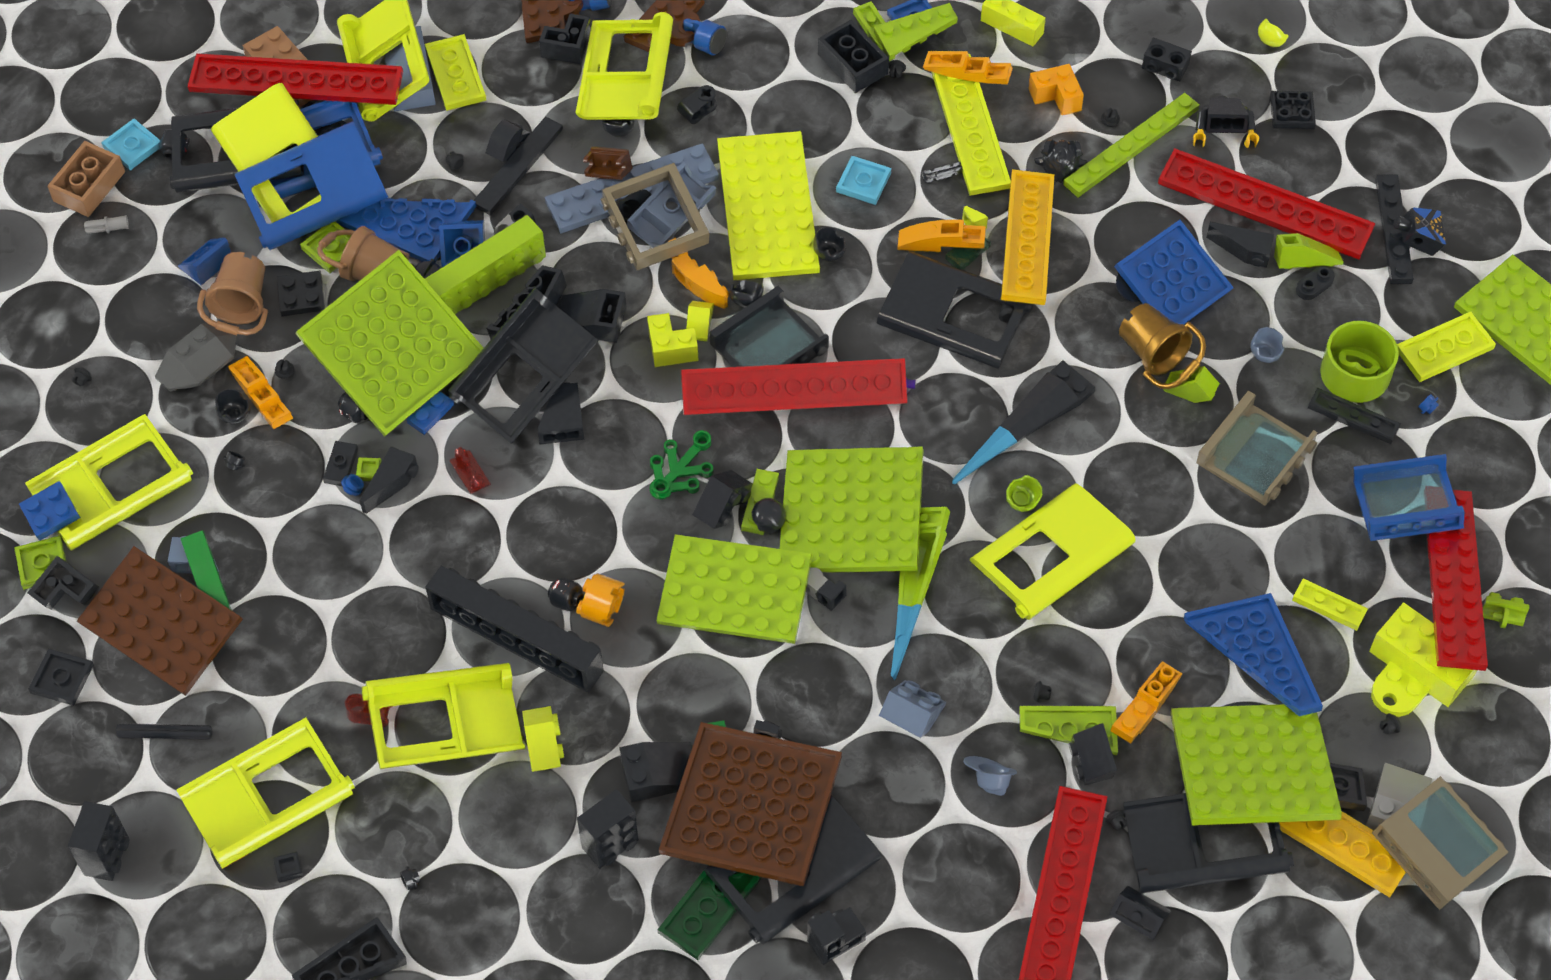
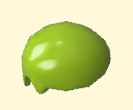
M1028 475L1014 479L1006 490V499L1009 505L1021 512L1034 509L1043 495L1041 484L1037 479Z

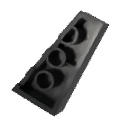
M542 265L525 284L526 288L520 294L517 293L514 296L512 304L506 310L503 309L499 313L497 321L494 324L491 323L486 328L490 340L534 288L557 306L567 287L562 270Z
M376 917L292 974L293 980H368L407 965V961L402 950L379 918Z

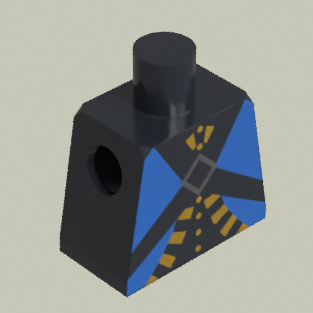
M1414 207L1404 216H1397L1393 222V227L1402 231L1403 242L1406 245L1430 256H1434L1446 245L1441 211Z

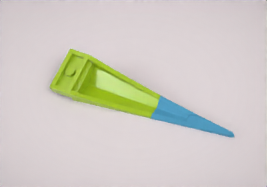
M947 507L921 508L918 571H900L897 625L891 676L894 680L897 678L947 536L946 527L950 515V510Z

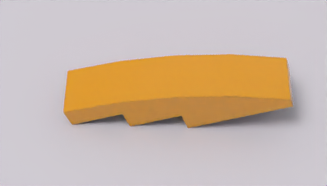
M928 51L923 65L924 70L944 76L991 84H1008L1013 69L1011 63H991L989 57H969L967 51Z
M248 356L228 366L241 388L273 429L293 419L291 412L281 402L279 395L269 385L264 374Z

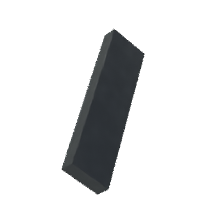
M1318 387L1308 405L1310 410L1389 444H1392L1401 425L1397 421Z

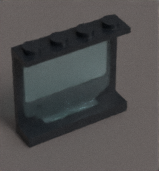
M776 286L709 332L710 345L732 367L810 363L812 359L823 355L829 348V336L825 333L819 337L784 302V291L779 286Z

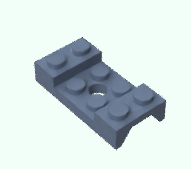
M682 162L677 169L697 209H702L715 196L716 187L714 185H705L691 173L687 164ZM668 180L664 181L627 220V227L652 248L674 239V235L688 221ZM668 202H675L678 207L671 210L666 207V204Z

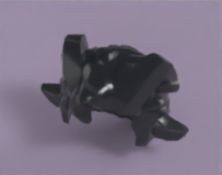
M1053 139L1046 140L1041 151L1043 156L1034 159L1035 164L1044 166L1046 173L1055 174V181L1060 183L1077 171L1078 167H1082L1088 162L1080 158L1083 153L1079 141H1066L1062 139L1057 142Z

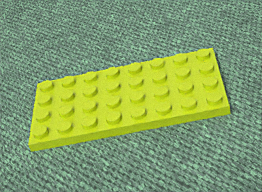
M801 131L717 138L733 280L820 273L819 258L814 251L815 229Z

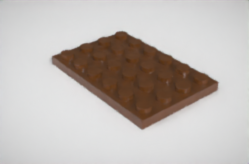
M133 546L77 619V622L186 696L243 619Z

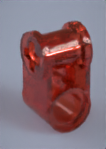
M362 694L349 695L345 700L348 719L353 723L372 725L368 701H363ZM356 706L362 707L360 710L357 711L351 710L353 707ZM392 706L380 709L382 727H386L389 724L387 717Z

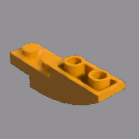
M937 220L919 223L899 230L898 250L941 252V247L984 249L986 226L964 225V220Z
M688 251L672 257V273L681 284L702 300L714 303V306L723 309L728 307V290L724 285L721 286L713 270L710 271L705 264L699 267L696 260H691L688 256Z
M1162 661L1138 690L1137 696L1112 725L1110 731L1131 744L1154 718L1181 678L1182 673Z

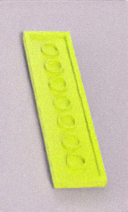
M931 72L959 162H961L962 173L969 196L1010 189L1011 180L980 83Z

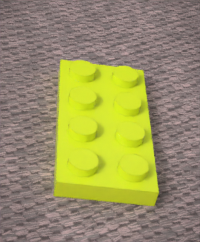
M465 34L425 44V50L446 111L487 101Z
M1468 312L1397 344L1400 357L1419 382L1489 352L1496 345L1472 312Z

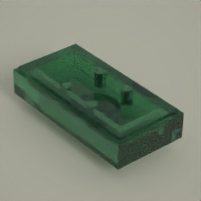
M985 238L984 249L954 247L946 254L945 259L955 267L963 270L991 246V241Z

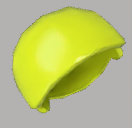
M1264 19L1258 27V35L1265 45L1280 47L1288 39V34H1284L1280 28L1271 24L1268 19Z

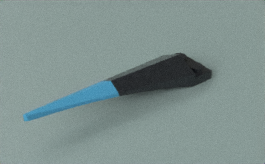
M1062 360L1054 369L1043 376L954 477L952 483H958L1018 441L1080 406L1095 392V386Z

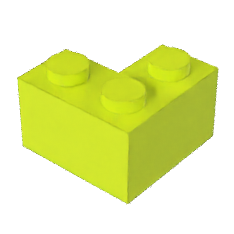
M669 313L647 316L655 367L699 361L694 328L672 331Z
M551 706L522 711L532 772L561 767L560 759L564 758L562 744H557L556 736L560 735L557 713L552 714Z

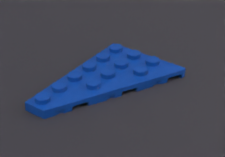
M387 198L336 222L354 231L361 226H365L373 230L377 237L409 253L410 257L421 262L430 261L431 259H434L436 262L441 256L439 225L466 221L477 206L476 201L470 200V202H455L452 199L444 201L440 199L407 201L405 198L396 200Z
M1271 593L1184 613L1183 619L1185 623L1295 714L1303 716L1322 711V702Z

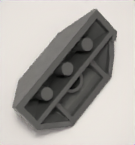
M207 323L200 324L167 350L155 375V379L170 392L176 391V389H186L202 385L234 359L237 336L216 330L215 327Z

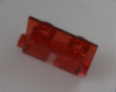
M462 447L457 448L454 451V458L449 461L470 495L491 485L470 450L467 451Z

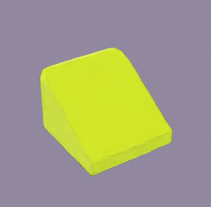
M965 206L962 217L964 224L986 226L987 229L988 217Z

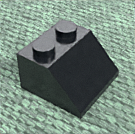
M1101 723L1074 734L1071 738L1072 742L1069 743V749L1072 757L1076 756L1078 766H1075L1078 779H1083L1084 785L1112 779L1117 768L1104 724Z

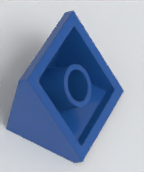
M210 239L180 263L178 267L198 284L203 285L220 270L224 257L231 253L227 239Z

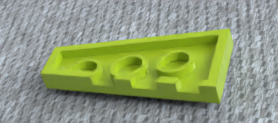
M947 3L876 25L873 32L885 54L889 57V61L895 59V55L909 51L911 46L918 42L920 44L923 43L930 35H937L956 24L958 17L951 4Z
M1116 706L1019 707L1020 732L1069 744L1072 742L1071 738L1074 734L1103 723L1112 754H1118L1117 735L1110 731L1112 725L1117 720Z

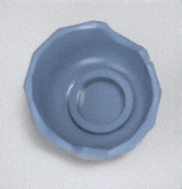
M1260 328L1251 340L1250 348L1253 356L1260 362L1271 363L1278 361L1285 349L1282 344L1283 335L1274 328Z

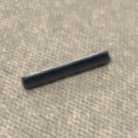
M119 723L116 727V734L119 738L211 739L212 727L210 725Z

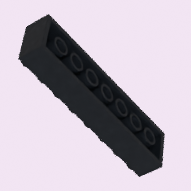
M441 565L425 586L431 610L587 693L591 691L604 672L601 649L597 644L591 641L586 642L580 639L576 633L561 629L554 621H546L540 618L533 610L527 611L521 608L514 600H506L500 597L493 589L487 590L481 587L474 579L462 577L453 568L447 569Z

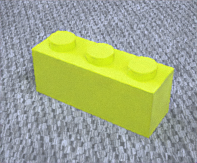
M985 0L982 4V22L1032 47L1044 34L1046 17L1014 1Z

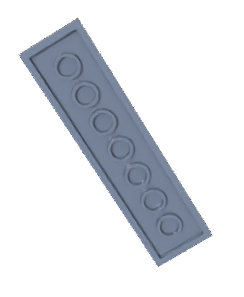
M702 143L634 166L622 180L599 178L546 196L545 203L561 234L608 218L609 212L608 210L604 211L600 200L603 198L602 189L672 163H675L678 168L682 162H685L691 173L704 184L719 180V174ZM663 182L647 187L645 190L653 194Z

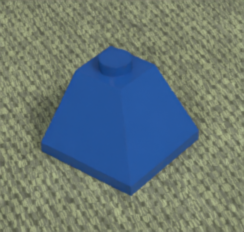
M484 220L460 221L439 225L442 268L485 241Z

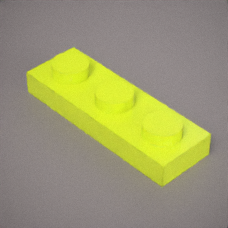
M1302 579L1292 601L1356 631L1368 608L1306 579Z

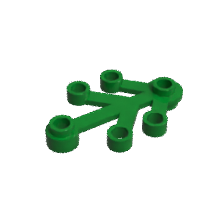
M700 430L694 434L693 446L679 461H677L676 455L678 450L677 442L672 439L665 441L664 451L668 456L670 472L665 477L662 472L664 466L662 456L654 455L650 458V467L654 471L655 479L651 482L649 491L654 498L665 499L672 492L687 490L691 494L699 491L700 483L698 479L690 478L684 482H674L677 477L701 474L702 477L709 478L713 475V465L709 462L688 466L700 451H705L711 446V435L707 431ZM670 445L674 446V448L668 449L667 447ZM660 461V464H654L653 462ZM708 468L710 471L705 472L703 469ZM691 484L697 485V486L694 487V488L689 487V485H691Z

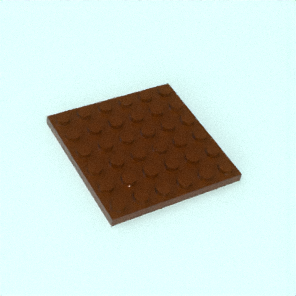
M701 722L659 847V853L804 886L842 759V752Z

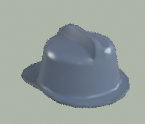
M968 756L963 761L965 765L976 770L978 786L986 792L995 795H1004L1009 786L1011 775L1017 774L1015 769L1005 767L983 757Z

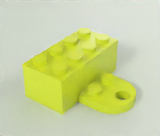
M1404 602L1378 631L1369 651L1387 664L1377 676L1371 688V698L1374 705L1385 714L1390 713L1397 717L1410 714L1427 694H1430L1449 707L1477 672V670L1437 666L1434 623ZM1383 698H1392L1395 705H1386L1383 702Z

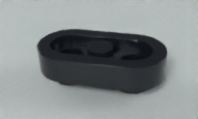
M1326 266L1315 268L1298 281L1296 287L1297 295L1304 300H1312L1332 286L1335 278L1333 270Z

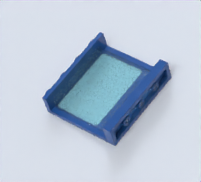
M1446 454L1354 467L1353 483L1370 541L1464 529L1465 512L1463 506L1457 505L1446 471Z

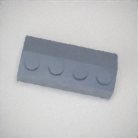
M415 26L429 75V83L395 106L394 112L436 105L421 26ZM400 43L386 53L384 57L386 65L402 66L401 90L412 83L413 80L403 43Z

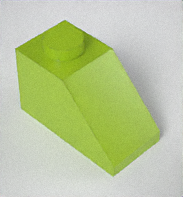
M1201 366L1187 381H1184L1178 387L1163 390L1193 403L1212 400L1220 383L1205 366ZM1184 370L1170 372L1165 384L1175 382L1180 378V374Z

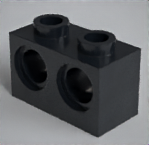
M1153 37L1144 54L1142 68L1180 82L1189 66L1192 51Z

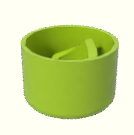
M1351 321L1340 325L1331 333L1321 362L1320 372L1324 385L1332 394L1354 403L1369 402L1378 398L1388 388L1399 357L1397 343L1387 330L1371 322Z

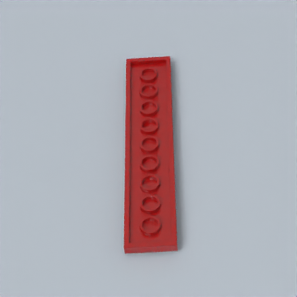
M196 53L187 87L189 92L258 96L273 85L282 83L291 97L295 99L396 105L403 68L402 66Z
M1175 148L1158 179L1159 185L1284 232L1301 234L1356 259H1360L1375 227V223Z
M905 358L681 370L683 415L907 403Z
M1425 487V511L1448 508L1443 489ZM1453 490L1457 505L1463 506L1465 512L1464 529L1427 533L1437 666L1486 671L1488 661L1472 491Z
M1059 786L1019 980H1071L1108 796Z

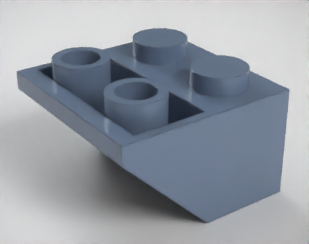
M904 680L889 691L879 716L921 738L929 732L945 707L946 702L938 694L921 689L920 685L916 682Z

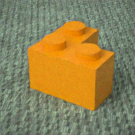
M1070 64L1030 73L1028 90L1035 105L1055 100L1061 115L1082 111L1084 94Z

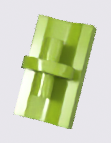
M1490 592L1489 596H1486L1483 605V618L1499 621L1500 628H1506L1507 623L1518 626L1524 625L1529 611V604H1524L1522 598L1514 597L1511 600L1501 599L1502 596L1494 592Z

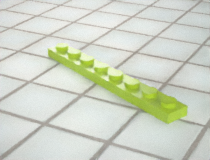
M1183 93L1064 179L1063 185L1079 198L1197 112L1200 105L1189 95Z

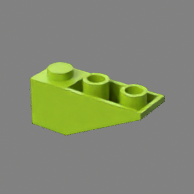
M1298 233L1277 235L1274 258L1279 269L1343 265L1339 252L1330 246Z

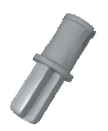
M127 215L113 218L105 216L104 219L86 221L84 228L87 234L105 231L110 233V231L129 229Z

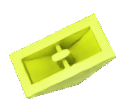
M692 301L688 306L686 329L694 328L696 339L699 341H708L714 303Z

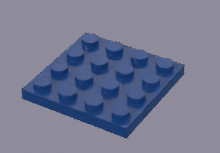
M1178 220L1114 266L1143 304H1150L1178 324L1187 323L1234 288L1181 220Z

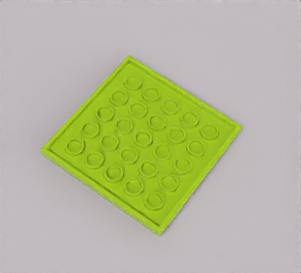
M400 250L396 251L295 333L384 437L464 372L483 349L482 345Z
M923 447L787 450L783 500L786 519L781 527L780 549L812 553L810 568H818L822 573L918 571Z
M1285 704L1171 708V720L1192 825L1341 820L1342 811L1317 712L1298 716Z

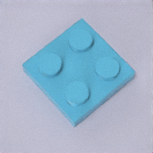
M132 119L101 143L105 150L119 155L122 164L129 170H132L159 149L161 140L136 119Z
M851 156L836 186V192L876 205L891 175V168Z

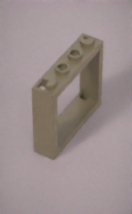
M675 163L602 189L603 198L600 200L604 211L608 210L610 224L613 229H617L619 243L621 246L626 247L627 259L630 263L634 264L636 270L709 244V231ZM668 180L694 233L640 253L615 199Z

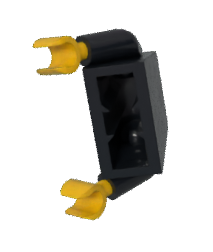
M1223 95L1218 98H1210L1209 105H1205L1197 113L1195 128L1197 133L1193 136L1194 146L1195 141L1199 139L1203 141L1202 147L1205 146L1206 135L1204 131H1206V133L1248 132L1244 142L1245 147H1249L1250 140L1254 142L1256 147L1259 136L1254 133L1256 130L1254 113L1244 106L1239 98H1227Z

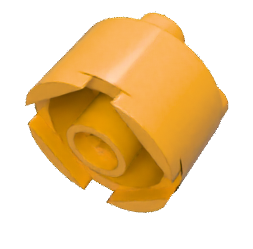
M599 573L594 574L592 579L587 578L583 586V592L586 593L583 601L579 602L576 613L580 614L584 619L609 627L614 619L610 618L614 612L618 613L625 591L621 587L625 583Z

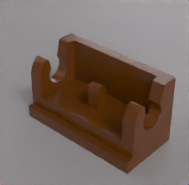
M592 146L583 159V162H589V166L584 171L585 177L622 180L633 169L629 150Z

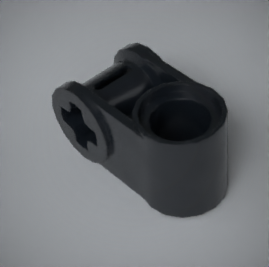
M709 85L701 86L694 93L680 101L677 111L691 124L698 123L716 109L715 89Z

